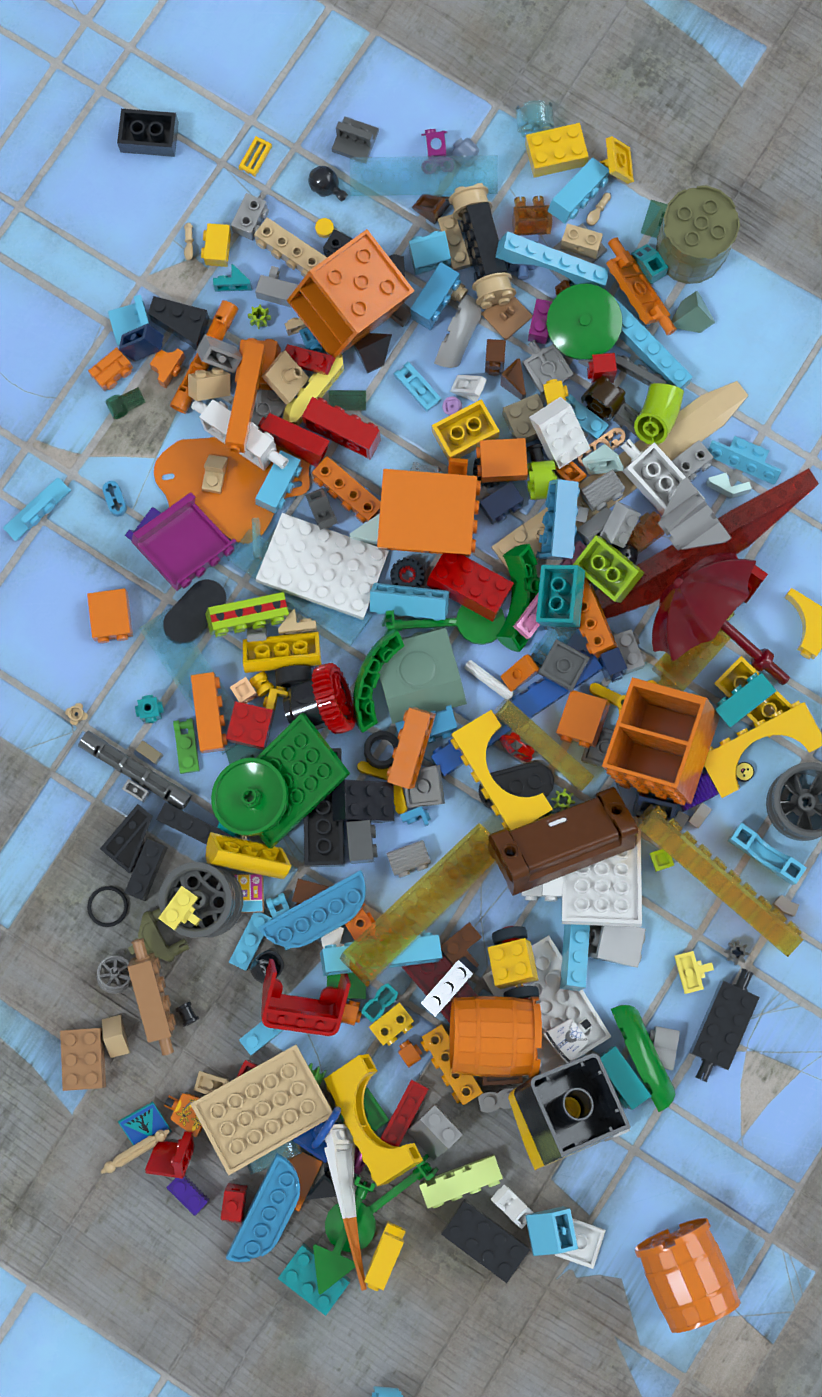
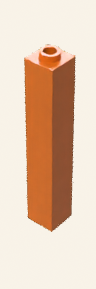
M247 341L245 343L225 439V448L231 453H245L265 356L264 344Z

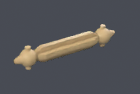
M169 1129L158 1130L154 1136H148L117 1155L113 1161L106 1162L101 1173H113L116 1167L124 1166L155 1147L157 1142H163L170 1132Z

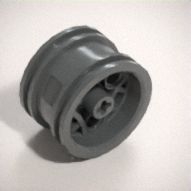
M190 862L180 865L165 878L159 893L161 914L181 886L198 897V900L192 907L195 909L193 914L201 920L197 926L190 921H187L185 924L181 922L177 929L173 930L180 935L191 938L219 936L230 930L241 916L243 892L240 883L230 870L208 863ZM193 877H196L198 879V884L196 887H192L191 885V879ZM214 877L219 881L217 887L210 882ZM220 897L224 899V905L221 908L217 905V900ZM213 916L214 923L208 926L205 920Z

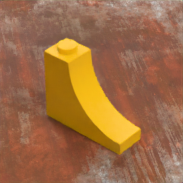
M791 588L784 598L796 608L801 618L802 638L797 650L800 651L803 657L814 659L822 649V606Z

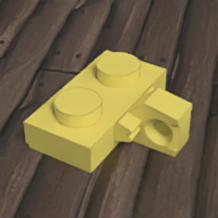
M181 886L158 919L173 930H176L181 922L185 924L187 921H190L197 926L201 919L193 914L195 909L192 906L198 900V897Z
M694 951L675 955L674 958L684 994L703 990L701 978H705V972L714 970L713 964L707 963L702 965L701 960L696 961Z

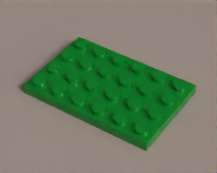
M305 713L300 714L256 757L269 762L281 772L287 783L289 795L287 808L281 820L272 829L259 835L266 846L273 848L350 774Z

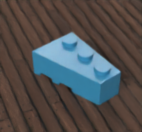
M440 262L410 308L412 320L431 331L442 310L449 303L451 294L460 286V273Z
M446 706V710L435 712V710L431 711L436 716L427 744L435 742V739L443 737V739L451 738V734L457 731L452 706ZM405 721L395 723L398 734L403 729Z

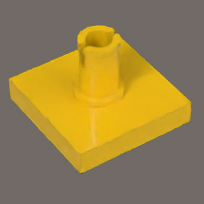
M613 136L606 138L608 159L599 162L609 169L611 175L627 184L634 182L630 147Z

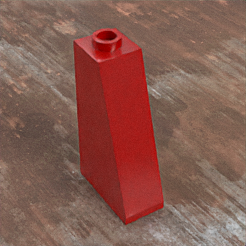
M269 413L266 418L263 416L258 424L259 430L262 433L268 432L273 436L275 444L314 467L320 464L327 452L329 440L274 414Z

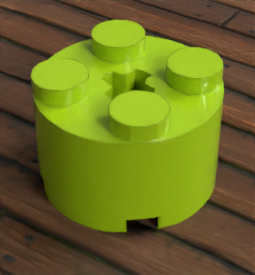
M554 460L527 463L529 475L527 490L530 494V500L546 499L549 481L557 479V475L555 476V472L552 471L556 470Z

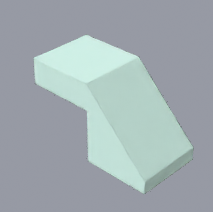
M727 473L709 477L706 482L709 488L730 499L749 494L752 489L750 482L731 487Z

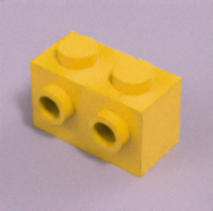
M399 1002L371 1024L369 1028L383 1046L386 1043L390 1046L398 1040L396 1035L401 1031L405 1034L413 1028L411 1023L414 1020Z

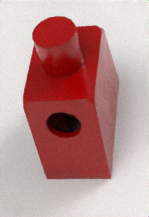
M227 1184L221 1211L222 1221L242 1224L248 1185Z

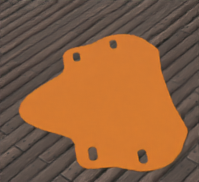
M215 437L179 440L162 452L155 462V481L166 495L169 507L191 492L196 497L195 504L231 540L235 539L238 543L246 544L256 541L263 535L274 516L273 512L256 505L255 498L274 464L273 462L264 471L239 453L235 454L227 451L225 444ZM276 444L278 453L281 450L300 459L301 467H303L298 478L295 477L293 482L301 481L302 486L293 488L290 494L286 493L284 499L303 495L310 487V464ZM209 454L228 457L221 494L202 491L205 474L204 464ZM172 473L175 475L173 479H162V476Z

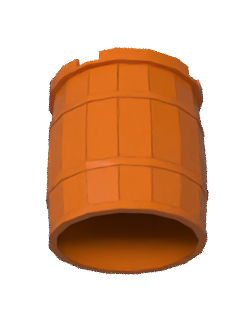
M498 996L453 997L449 1031L451 1074L486 1077L528 1075L529 1078L539 1075L541 1059H538L536 1049L542 1047L541 1006L536 1004L539 998L531 997L528 1000Z
M698 1218L679 1224L680 1229L669 1233L668 1229L661 1231L639 1243L634 1250L636 1256L641 1259L651 1291L672 1333H681L705 1326L730 1314L741 1304L727 1263L709 1229L711 1225L707 1218Z

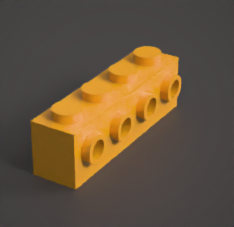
M442 1024L422 1036L423 1041L420 1042L426 1052L430 1050L433 1055L431 1061L436 1069L440 1068L444 1075L441 1078L446 1086L451 1085L454 1092L451 1094L457 1104L461 1102L462 1105H465L483 1093L472 1075L451 1074L449 1036Z

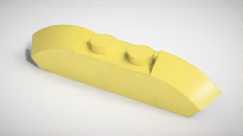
M342 354L335 359L328 375L314 373L310 377L306 388L303 387L298 392V398H293L286 405L283 414L284 420L297 426L303 422L302 415L311 398H322L344 371Z

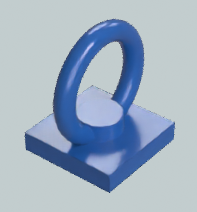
M338 1106L334 1107L328 1120L294 1138L293 1142L326 1163L327 1157L324 1148L327 1147V1143L324 1139L333 1125L339 1124L336 1121L341 1113V1108Z

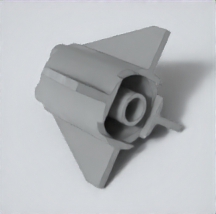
M688 477L683 479L660 519L661 521L658 522L667 536L671 534L669 540L679 551L680 549L685 550L721 544L730 540V535Z

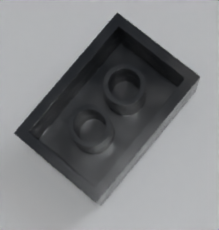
M121 108L117 139L120 152L175 157L179 125L177 114Z
M343 780L332 791L333 821L353 822L370 820L371 823L394 821L393 784L377 781Z

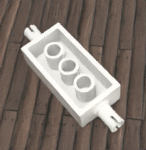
M195 400L191 408L201 414L199 418L204 430L225 444L231 415L228 406L221 401L216 402L212 400L209 405H206L202 401ZM251 422L245 453L239 454L264 471L271 462L284 469L289 460L277 452L273 436L268 432L262 433L258 430V426Z
M629 439L621 448L632 460L622 472L659 513L663 515L678 485L686 477L655 442L640 452Z

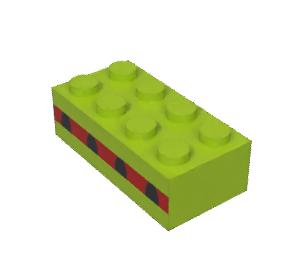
M284 592L208 607L205 614L210 636L223 637L230 631H234L236 634L245 632V629L253 627V630L264 628V625L269 623L272 626L282 624V621H285L289 612Z

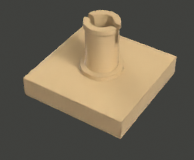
M282 351L261 376L285 404L293 400L309 379L302 368L297 365L286 351Z

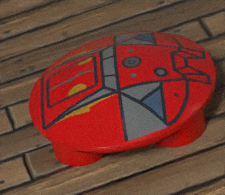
M511 732L510 735H502L500 737L501 745L511 756L523 762H530L532 760V755L535 752L534 749L520 741L519 735Z

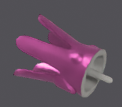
M356 1146L354 1173L360 1175L366 1164L363 1162L362 1154L359 1148L357 1150Z

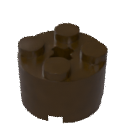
M601 376L594 380L581 397L582 403L585 401L587 404L586 408L603 420L605 417L608 418L607 421H611L619 408L625 403L624 396L626 393L622 388L613 385L607 377Z

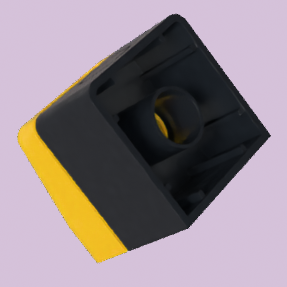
M594 1053L537 1075L513 1089L508 1096L520 1135L534 1170L575 1154L631 1128L600 1057Z

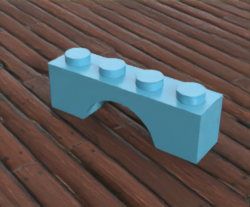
M743 823L736 827L728 839V842L791 885L797 884L807 867L791 856L785 855L767 844L756 832Z

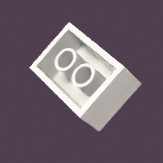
M559 397L529 417L548 459L554 460L555 466L558 469L590 450L571 405L562 397Z

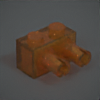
M521 196V201L520 197L514 199L515 207H513L512 216L513 234L518 236L551 234L552 214L548 212L550 205H544L543 196H539L540 201L538 196L533 197V206H526L525 197Z
M655 511L651 514L647 512L640 517V522L636 524L632 534H630L631 537L627 541V543L637 549L638 554L665 534L658 524L661 521V517Z

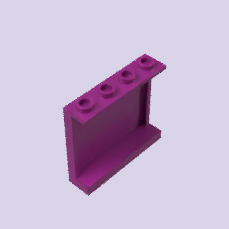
M191 492L141 527L132 536V543L176 591L188 587L195 577L199 578L204 575L206 569L210 566H216L222 557H228L235 550L236 540L230 541L195 504L196 497Z

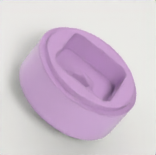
M450 396L444 400L442 408L450 416L462 409V403L458 398Z

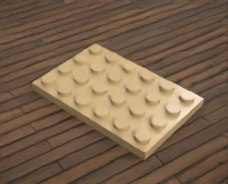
M297 1044L191 1103L228 1176L328 1120L332 1113L328 1101Z

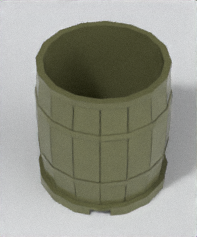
M707 185L684 189L678 192L668 203L657 236L656 251L659 252L667 264V275L673 280L685 284L701 283L712 278L726 261L731 247L736 240L740 228V220L734 202L721 190Z

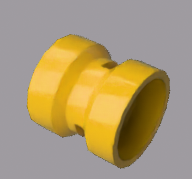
M265 671L256 674L249 680L252 687L256 688L259 698L267 695L270 688H275L273 683L268 681Z

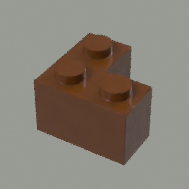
M469 922L441 945V951L453 965L465 956L473 965L478 967L479 964L467 950L482 937Z

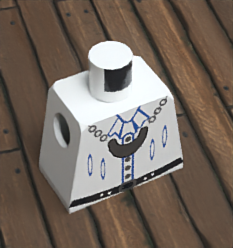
M586 1017L577 1024L570 1018L544 1032L543 1035L567 1064L571 1062L589 1041L584 1033L593 1026Z

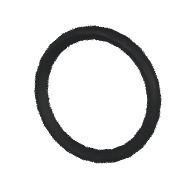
M100 887L89 897L87 904L88 914L92 921L99 926H115L127 914V898L116 887ZM104 890L117 892L124 902V911L121 917L112 923L100 922L94 917L91 909L94 897Z

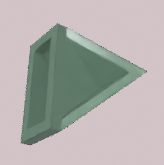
M695 291L681 301L671 320L677 329L697 333L703 332L715 323L698 291Z

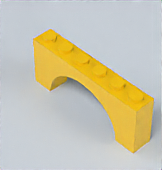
M798 700L789 705L790 710L784 713L782 710H779L771 715V720L766 722L765 719H762L754 724L755 728L748 731L745 728L736 733L738 737L733 740L728 737L719 742L721 746L715 749L712 746L710 747L704 766L721 798L740 789L737 781L738 761L745 749L756 740L771 735L788 736L803 744L809 753L822 746V732L805 702L800 703Z
M490 710L453 732L450 742L455 750L459 748L462 756L460 758L465 766L469 765L473 772L470 774L476 783L480 782L483 787L481 792L485 799H490L493 803L491 808L496 816L500 815L504 821L501 823L502 827L510 831L536 821L553 809L543 793L533 797H518L503 790L493 780L486 763V748L490 738L501 728V724L493 711Z
M364 1054L358 1055L324 1078L327 1090L335 1100V1106L341 1108L344 1124L350 1130L353 1142L359 1148L362 1160L371 1172L372 1180L377 1186L390 1183L423 1162V1159L415 1143L406 1144L401 1147L393 1146L381 1140L371 1129L364 1110V1093L369 1080L378 1071L370 1055Z
M389 1221L370 1261L364 1281L368 1283L367 1287L374 1291H379V1289L384 1291L404 1244L403 1237L406 1229Z

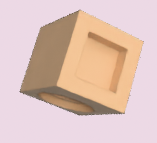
M246 677L230 686L235 697L241 703L247 704L258 697Z

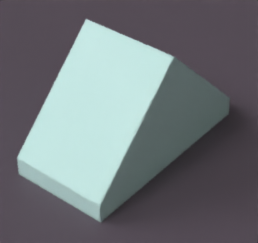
M603 444L582 460L588 475L607 473L612 469L614 472L624 470L618 454L606 444Z
M380 513L349 534L351 539L377 546Z

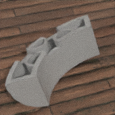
M466 294L458 306L459 310L456 312L455 317L452 318L447 329L450 334L447 333L444 341H442L434 364L448 368L460 365L469 340L482 314L480 305H477L476 299Z

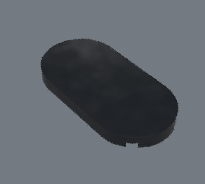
M205 579L196 582L165 615L163 628L167 638L177 644H187L196 640L208 627L205 614L208 607L226 604L227 598L224 588L214 580Z
M530 762L490 773L498 786L518 797H533L541 793L547 797L554 787L552 771L539 762ZM480 784L478 790L479 798L487 808L492 810L491 806L493 803L490 799H485L481 792L483 787Z

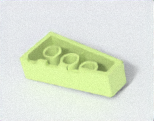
M493 1154L434 1176L428 1181H421L419 1186L427 1208H437L444 1205V1202L448 1200L455 1201L462 1198V1195L468 1192L470 1194L481 1191L483 1186L488 1185L492 1187L500 1184L499 1180L503 1178Z

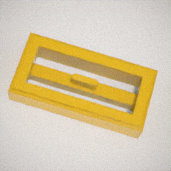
M255 136L239 165V170H244L245 173H250L256 177L272 148V144ZM259 142L260 145L257 151L255 152L252 160L250 161L248 167L245 166L251 154L253 153L256 145ZM264 146H266L265 149H264V151L262 152V154H261L259 160L257 161V163H256L254 169H252V167H253V165L255 164V162H256L258 156L260 155L262 149L264 148Z

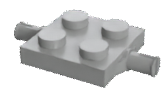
M535 340L528 344L534 353L531 357L522 361V364L541 395L544 393L543 384H546L547 381L557 379V381L562 380L563 384L574 376L562 354L553 344L542 349L539 348Z

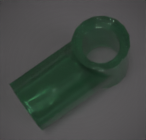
M139 387L123 395L111 396L105 401L113 419H120L127 415L128 411L146 403Z

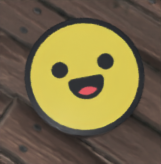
M741 762L737 765V780L747 782L754 776V768L750 763Z

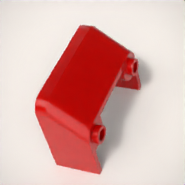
M269 959L262 991V1023L266 1027L323 1036L335 1035L340 1028L351 985L348 974H341L338 987L324 988L319 999L282 994V983L276 978L277 970L274 960Z

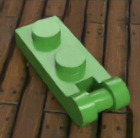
M193 718L182 722L179 720L173 721L180 774L200 772ZM188 728V734L181 733V729Z

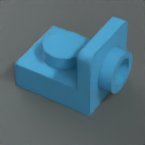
M308 327L299 330L306 349L320 353L326 352Z
M422 806L400 814L402 822H407L408 825L419 821L418 817L420 816L425 826H428V821L431 820L427 809L423 810Z

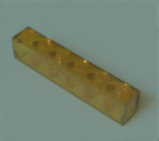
M504 699L494 710V715L512 732L519 735L521 740L531 746L539 756L576 789L583 791L595 777L509 699Z

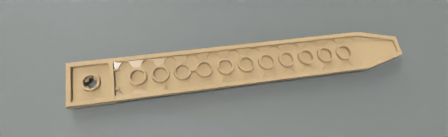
M735 381L701 395L679 411L669 435L664 442L657 446L671 461L698 440L702 442L723 427L746 400L748 394L738 381ZM641 440L634 444L640 452L650 446V444H646ZM624 451L618 456L625 469L632 459ZM622 471L615 473L625 486L623 496L616 501L612 499L607 502L606 507L608 509L637 489ZM606 473L589 476L578 484L579 489L581 490ZM579 494V497L577 498V506L589 509L586 520L587 522L599 511H597L596 509L592 512L586 504V502L584 501V499L582 498V496ZM547 507L491 547L507 569L508 566L503 555L512 548L522 544H530L535 558L537 551H541L542 543H539V537L544 533L545 526L542 520L548 511ZM576 521L575 525L577 529L580 526H582L584 522Z

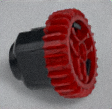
M327 663L316 667L313 670L312 679L291 685L289 695L283 698V708L289 724L300 714L305 713L317 730L328 727L332 733L341 734L352 730L355 726L356 721L351 690L346 682V677L343 676V672L334 663Z

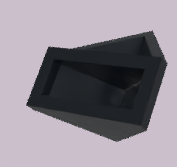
M369 333L353 345L367 373L384 366L392 334Z
M327 1172L322 1175L307 1194V1200L337 1197L332 1177Z

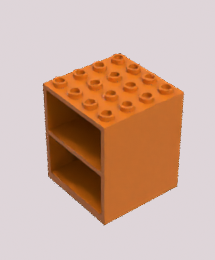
M366 229L312 268L289 296L287 302L328 355H332L336 359L388 320L415 290L369 230Z
M383 469L377 547L385 550L434 554L455 553L471 556V553H475L476 540L472 539L473 534H477L478 520H474V515H478L479 500H476V496H480L481 481H477V476Z
M632 677L602 767L622 788L630 789V787H634L637 789V792L648 795L650 792L662 800L671 798L674 800V803L685 806V803L692 804L720 716L706 697Z

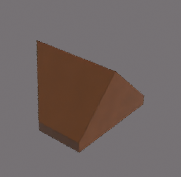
M422 194L412 208L435 225L438 218L443 215L451 204L449 203V197Z
M516 359L501 374L500 386L522 400L526 398L521 361Z

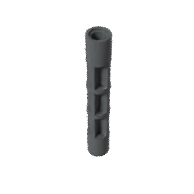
M89 730L83 735L78 744V747L133 779L139 785L149 789L176 808L183 811L192 797L190 793L111 746Z

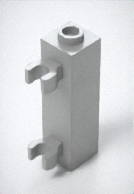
M271 266L269 277L260 275L255 291L256 297L261 300L291 307L287 299L298 285L279 280V268Z

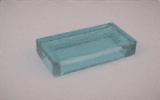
M252 518V542L255 560L262 559L261 522L259 518Z

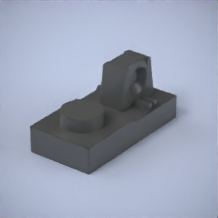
M625 402L614 415L613 421L620 427L625 425L629 431L637 436L634 422L639 413Z

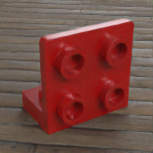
M184 1131L183 1137L178 1140V1143L168 1141L157 1142L146 1165L145 1173L183 1179L195 1149L193 1133Z

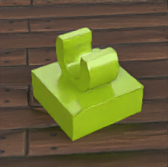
M669 847L649 853L655 872L675 866Z

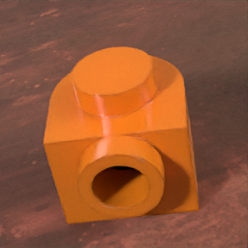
M349 1000L346 1003L341 1023L354 1026L355 1022H360L362 1011H358L360 1002Z
M408 1039L399 1045L400 1050L397 1052L408 1068L421 1060L420 1055L423 1053L417 1044L412 1045Z

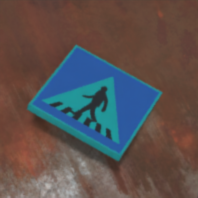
M153 1101L118 1121L133 1146L148 1136H154L158 1130L169 1129L172 1132Z

